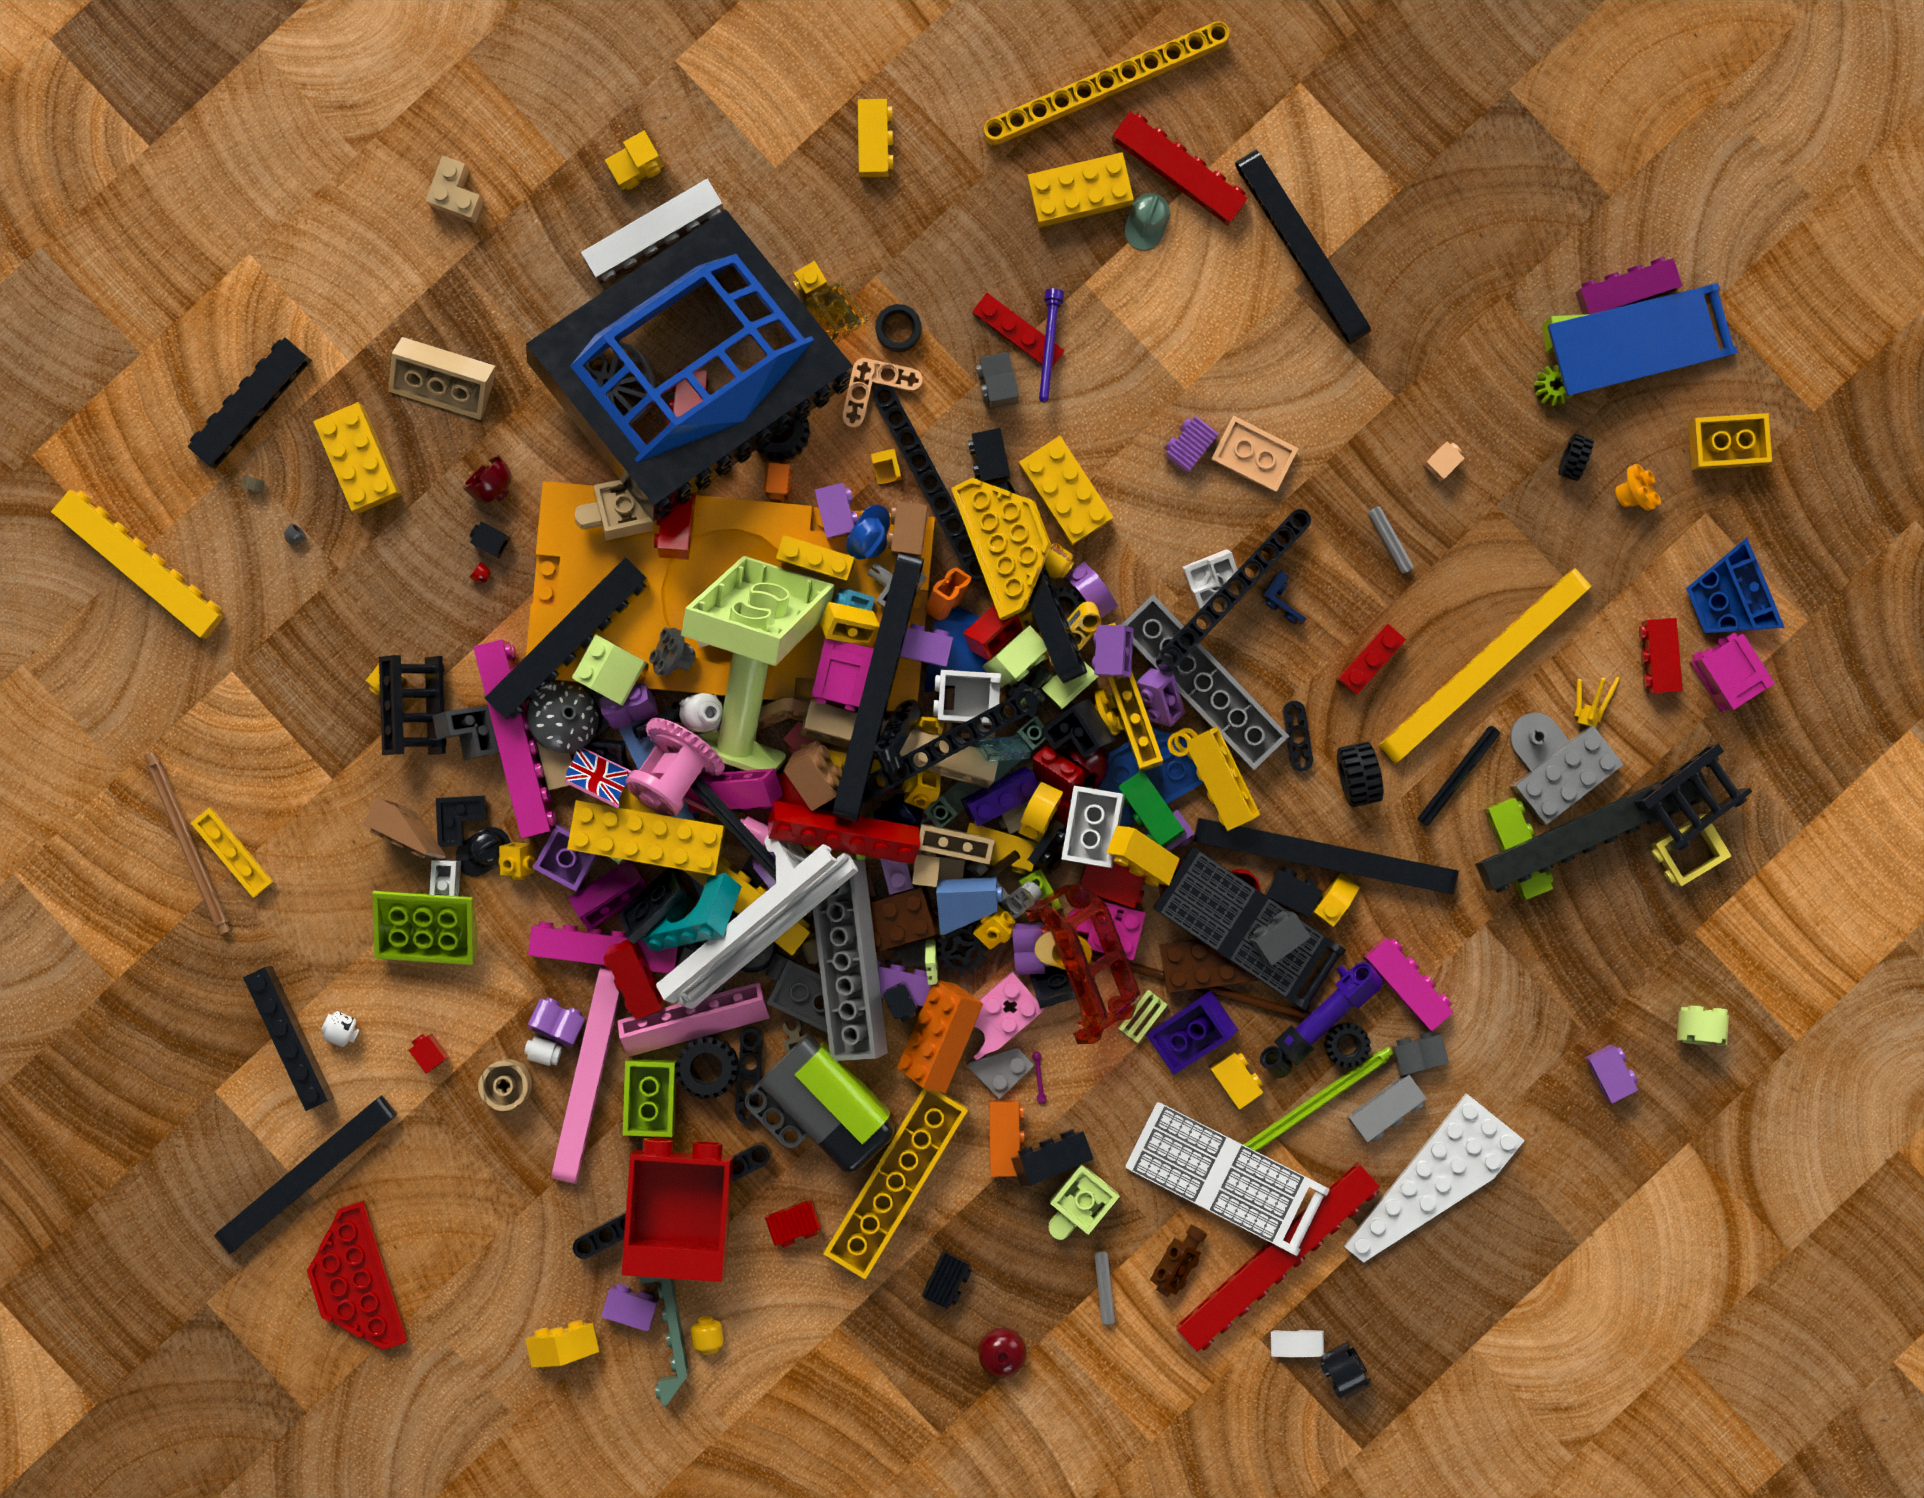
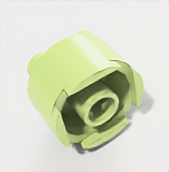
M1702 1006L1681 1007V1011L1678 1012L1677 1041L1697 1045H1709L1712 1042L1717 1043V1046L1727 1045L1729 1025L1727 1009L1713 1008L1712 1010L1703 1011L1704 1007Z

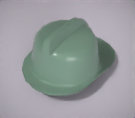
M1146 193L1139 196L1133 203L1125 225V236L1129 244L1134 248L1140 250L1151 249L1161 240L1170 215L1169 205L1163 197L1155 193Z

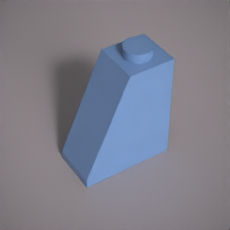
M997 877L938 880L936 896L940 935L950 933L998 911V902L1003 901L1002 887H997Z

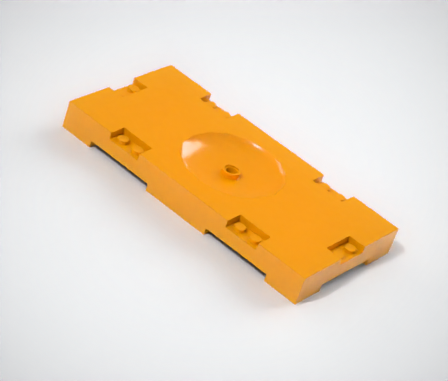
M543 481L536 545L537 561L533 602L530 607L526 656L625 557L647 577L648 581L645 583L647 588L639 596L634 594L628 600L630 605L621 614L616 612L610 618L612 623L604 631L599 629L593 637L598 635L647 662L635 685L646 684L649 690L688 694L707 693L725 697L733 652L712 645L699 648L697 640L684 637V642L688 643L695 651L694 664L688 670L678 668L666 677L655 673L653 664L649 662V657L660 641L661 631L665 627L669 629L676 628L682 631L685 608L743 556L834 584L832 602L839 589H849L873 596L875 600L872 611H874L880 624L884 608L878 605L876 600L884 590V586L871 576H868L867 573L871 568L880 574L872 567L875 562H878L879 565L893 574L898 556H893L888 546L879 556L869 559H855L848 583L776 560L783 535L849 555L846 549V541L849 535L827 540L819 507L696 495L689 560L659 558L658 549L654 548L655 533L659 534L660 530L656 520L654 521L653 531L605 541L602 526L580 529L575 522L576 508L579 505L595 502L594 486ZM863 510L856 511L858 519L860 515L864 512ZM927 516L922 558H924L922 573L926 575L927 580L916 593L908 623L909 628L911 623L925 626L926 612L924 610L928 602L935 517ZM890 522V526H889L888 532H887V534H886V535H887V540H888V533H889V531H890V532H893V531H894V525L891 524V522ZM820 622L776 666L769 664L763 694L764 701H776L782 698H794L806 702L816 700L811 695L825 641V635ZM875 638V641H874V643H873V645H872V648H873V649H874V646H875L876 638ZM581 647L575 653L577 658L569 666L563 665L557 671L559 676L555 680L580 683L574 680L572 676L588 647L586 649ZM899 658L886 712H894L896 707L906 700L914 699L918 703L922 662ZM828 701L830 706L845 707V705Z

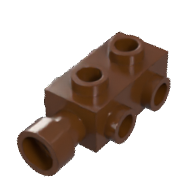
M1192 1224L1186 1231L1188 1235L1184 1242L1174 1237L1150 1278V1281L1157 1285L1156 1290L1167 1297L1171 1293L1177 1295L1179 1290L1186 1286L1187 1276L1191 1269L1195 1268L1199 1263L1198 1257L1201 1252L1196 1249L1200 1242H1204L1208 1234Z

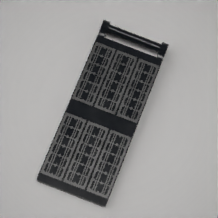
M1195 847L1189 850L1173 875L1170 885L1166 886L1153 907L1154 910L1306 1012L1310 1009L1312 999L1336 961L1346 952L1345 948L1300 919L1311 938L1274 965L1265 964L1249 939L1254 936L1253 932L1263 925L1267 927L1274 921V916L1288 910ZM1327 947L1332 950L1300 999L1296 996L1325 949Z

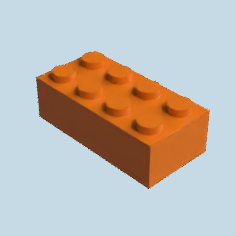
M938 980L937 984H933L928 992L897 1068L922 1088L946 1093L984 1003L957 984Z

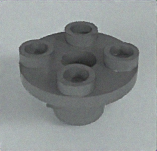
M665 627L661 631L660 641L649 657V662L653 664L657 675L666 677L678 668L688 670L694 664L695 651L688 643L684 642L681 630Z

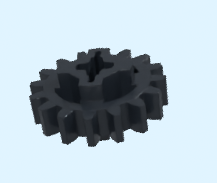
M970 924L968 928L963 926L944 934V938L938 937L937 939L942 944L936 947V951L941 952L937 960H944L942 968L951 967L950 974L952 975L956 970H959L960 976H963L964 970H968L970 974H973V967L981 969L979 961H986L987 959L982 952H987L988 947L983 946V943L973 934V924ZM961 933L969 934L974 939H965ZM952 937L953 946L945 951L946 943ZM959 943L962 946H969L966 949L965 955H962L961 952H955L958 949ZM978 948V955L972 961L970 957L971 952ZM956 958L962 961L963 965L955 964L951 959Z

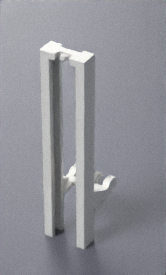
M767 835L764 840L766 849L776 856V884L728 923L722 937L708 940L656 984L663 1000L671 1003L677 1002L678 1005L682 1004L683 1007L689 1009L695 1008L856 874L858 869L851 856L843 853L835 859L830 853L832 851L831 848L824 844L807 856L800 845L769 839Z

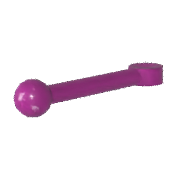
M1034 1052L1032 1059L1035 1061L1039 1093L1037 1101L1043 1103L1046 1101V1095L1043 1093L1040 1067L1042 1055L1040 1052Z

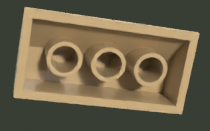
M402 337L392 352L388 392L481 420L493 386L495 366Z

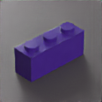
M1023 767L992 783L988 789L982 788L960 800L969 820L976 826H980L1029 801L1039 784L1033 771Z

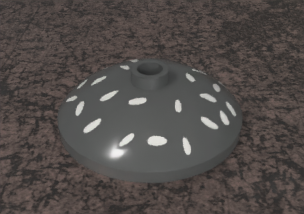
M554 680L551 684H544L540 688L542 693L533 702L529 700L527 705L526 719L532 736L540 745L557 753H571L583 748L593 739L599 725V712L594 698L583 686L575 682ZM565 709L571 712V717H567L564 714Z

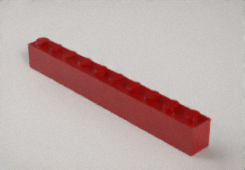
M1356 1162L1329 1187L1328 1195H1324L1299 1246L1301 1250L1298 1256L1268 1242L1176 1325L1177 1330L1197 1352L1201 1348L1206 1350L1214 1342L1213 1337L1219 1332L1221 1334L1225 1333L1232 1326L1231 1321L1234 1318L1244 1316L1251 1307L1249 1305L1254 1300L1260 1301L1268 1294V1288L1273 1283L1277 1285L1287 1276L1285 1272L1292 1266L1294 1268L1298 1267L1305 1260L1304 1255L1310 1250H1317L1324 1241L1322 1239L1326 1235L1336 1233L1342 1226L1340 1223L1346 1217L1350 1219L1355 1216L1360 1210L1359 1206L1365 1200L1367 1202L1371 1201L1378 1194L1377 1189L1380 1186ZM1307 1208L1293 1219L1283 1239L1284 1241L1291 1242Z

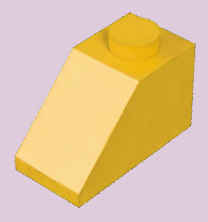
M1340 872L1319 899L1313 913L1329 926L1334 927L1350 906L1360 887Z

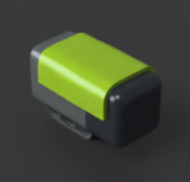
M809 1033L750 1089L745 1098L747 1109L782 1145L788 1148L796 1147L809 1135L838 1167L848 1174L859 1172L892 1140L895 1124L889 1116L890 1110L843 1061L835 1060L830 1054L829 1047L824 1042L819 1044ZM751 1095H761L763 1104L754 1105L750 1100ZM777 1112L781 1120L778 1123L770 1122L767 1116L768 1113ZM789 1129L795 1130L798 1138L793 1141L788 1140L785 1137V1131Z

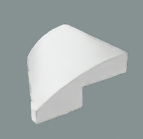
M1227 549L1182 567L1199 610L1238 570L1232 552Z

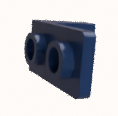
M1280 570L1262 595L1266 599L1264 603L1275 611L1277 608L1286 613L1284 617L1291 623L1296 625L1299 622L1302 624L1307 618L1275 597L1276 593L1281 595L1288 586V583L1285 582L1288 575Z

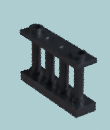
M401 655L379 657L382 755L404 754V747H428V755L446 754L447 740H437L433 715L444 712V665L442 656L425 657V664H402ZM402 673L425 674V688H402ZM402 698H426V713H403ZM403 723H427V737H404Z
M1719 743L1705 747L1634 802L1639 810H1653L1669 832L1673 840L1665 846L1667 850L1678 849V851H1681L1691 844L1690 839L1733 806L1736 808L1747 801L1746 796L1753 792L1750 788L1737 790L1718 763V756L1724 752ZM1705 766L1707 768L1710 767L1729 794V797L1720 804H1718L1699 777V770ZM1686 780L1688 782L1691 781L1711 810L1701 819L1680 791V785ZM1667 795L1674 798L1692 824L1683 833L1679 831L1661 805L1663 803L1661 800Z

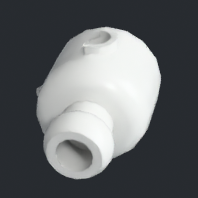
M697 693L686 697L685 700H681L679 716L682 724L687 729L699 733L709 731L714 733L721 725L723 713L722 703L717 698V695Z

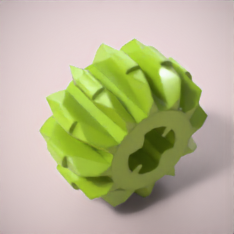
M1558 364L1554 365L1553 369L1546 366L1544 373H1537L1536 376L1540 381H1535L1533 386L1540 388V390L1535 392V395L1539 396L1542 394L1544 396L1541 399L1543 404L1550 399L1551 407H1554L1557 401L1560 405L1566 403L1565 398L1571 399L1573 395H1566ZM1556 381L1555 385L1559 384V388L1553 390L1554 386L1551 387L1550 383Z

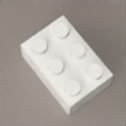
M1074 786L1062 860L1113 868L1114 858L1107 854L1106 851L1116 826H1120L1124 794Z

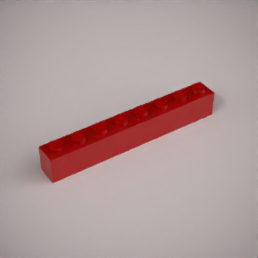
M697 370L693 375L708 392V372ZM683 380L672 388V392H675V399H670L669 408L676 417H680L703 400L688 381ZM696 492L692 494V498L683 505L678 504L673 507L672 512L667 517L656 519V524L660 526L659 534L655 533L654 548L658 549L659 558L689 560Z

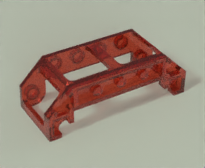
M1083 884L1064 885L1026 909L1029 921L1039 918L1045 924L1041 927L1042 932L1051 931L1084 1018L1077 1022L1079 1026H1084V1028L1073 1033L1077 1044H1095L1101 1040L1104 1030L1119 1020L1131 1019L1141 993L1107 904ZM1065 894L1068 903L1072 907L1081 910L1069 918H1065L1053 909L1049 903ZM1090 917L1105 954L1091 965L1087 961L1076 932V927ZM1107 966L1110 967L1120 993L1119 996H1113L1108 1000L1109 1013L1105 1008L1095 982V975Z

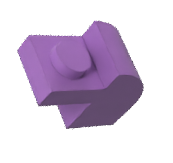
M1085 561L1065 575L1068 582L1081 595L1084 602H1092L1097 605L1101 619L1118 607L1103 581L1094 570H1091Z

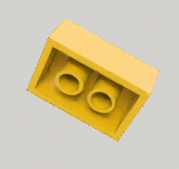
M1769 413L1694 418L1688 422L1691 470L1764 466L1772 462Z

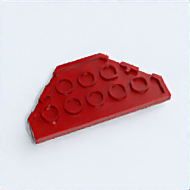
M365 1201L339 1208L313 1261L307 1269L321 1318L341 1326L344 1330L359 1338L370 1341L382 1350L406 1343L408 1341L407 1334Z

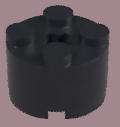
M1349 1341L1322 1355L1321 1369L1327 1378L1331 1376L1334 1386L1332 1387L1339 1399H1348L1373 1385L1371 1378L1367 1379L1364 1375L1367 1369L1355 1348H1350Z

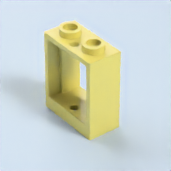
M1699 814L1698 816L1701 819L1706 814ZM1688 821L1679 826L1678 829L1683 833L1692 824ZM1712 823L1703 829L1700 834L1714 857L1683 876L1664 847L1673 840L1669 833L1650 844L1653 848L1651 853L1654 859L1664 866L1666 870L1664 875L1670 884L1674 883L1675 886H1683L1731 857L1730 852Z

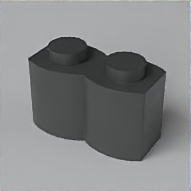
M1434 1030L1421 1033L1420 1038L1411 1041V1037L1396 1040L1397 1045L1391 1046L1399 1075H1407L1449 1063L1442 1035L1435 1034Z

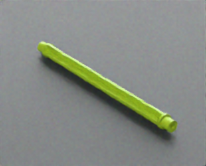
M1388 1046L1381 1051L1378 1050L1363 1061L1361 1065H1357L1243 1145L1257 1152L1375 1069L1387 1063L1386 1060L1394 1055Z

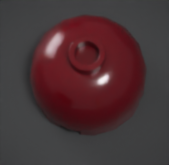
M499 455L489 460L492 463L490 466L482 465L465 482L466 486H463V489L473 499L480 502H491L495 499L501 501L509 494L507 488L511 484L512 474L506 462Z
M1074 743L1062 753V756L1085 770L1084 787H1088L1091 784L1093 785L1092 789H1096L1105 779L1109 765L1104 748L1085 759Z
M1006 1327L991 1330V1332L984 1335L978 1347V1358L982 1368L988 1374L997 1378H1009L1017 1374L1024 1366L1027 1357L1026 1345L1022 1337L1015 1330Z

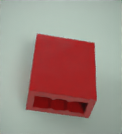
M1115 862L1113 863V868L1086 864L1077 889L1135 908L1136 904L1140 905L1145 891L1141 890L1145 878L1130 873L1129 867L1118 865Z

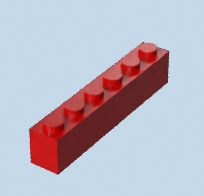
M1130 111L1113 133L1112 141L1225 225L1229 226L1248 199L1244 196L1246 193L1236 185L1232 187L1225 182L1226 178L1218 171L1212 172L1205 167L1207 164L1197 156L1193 158L1186 153L1187 149L1179 142L1173 143L1167 139V134L1158 127L1154 129L1148 125V120L1144 116Z
M775 800L773 802L768 817L769 839L813 847H820L824 844L835 851L914 864L920 848L919 828L916 826L859 816L857 823L832 817L833 811L818 808L811 811L807 806Z

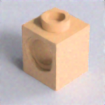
M1447 441L1423 466L1441 482L1464 460V457L1461 455L1463 452L1455 443L1450 444Z

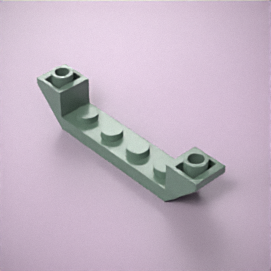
M1036 716L993 752L1000 754L994 782L999 780L1047 739L1041 731L1045 726ZM959 781L924 810V813L937 827H943L964 809L960 799L983 787Z
M636 1276V1278H640L641 1284L661 1281V1284H658L659 1298H664L665 1308H662V1317L664 1323H668L669 1326L666 1340L668 1348L672 1347L674 1356L670 1357L672 1372L677 1373L660 1377L658 1384L655 1385L657 1400L661 1399L662 1406H666L689 1374L674 1279Z

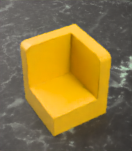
M895 449L871 454L879 485L902 480Z

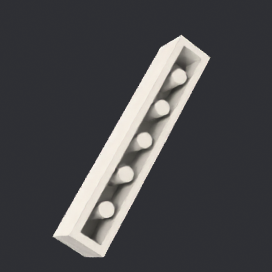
M707 178L581 253L598 282L601 280L606 282L614 278L618 270L633 267L637 264V259L642 256L649 257L659 250V246L665 243L667 245L674 243L683 232L687 231L689 233L700 227L702 221L707 218L709 220L721 213L724 207Z

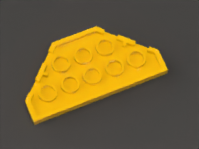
M970 478L952 487L951 490L998 616L1001 620H1006L1026 609L1052 545L1035 501L975 478Z

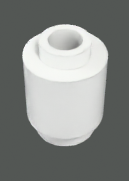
M534 1036L532 1040L527 1041L524 1054L528 1055L527 1060L547 1066H551V1064L557 1066L562 1046H558L557 1042Z

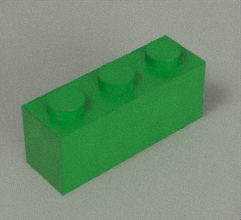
M1143 770L1118 786L1122 792L1121 794L1125 795V806L1131 805L1136 813L1132 816L1140 827L1145 825L1150 833L1146 835L1148 838L1166 848L1186 834L1182 825Z

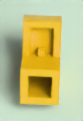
M1041 782L1026 807L1021 819L1022 825L1019 833L1040 842L1047 832L1050 820L1058 809L1063 792Z

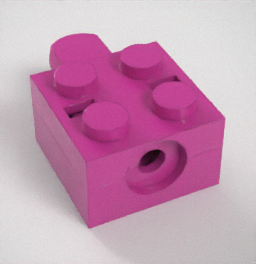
M1097 900L1094 912L1080 908L1074 909L1069 913L1067 923L1072 931L1087 935L1086 941L1091 946V950L1134 960L1146 913Z

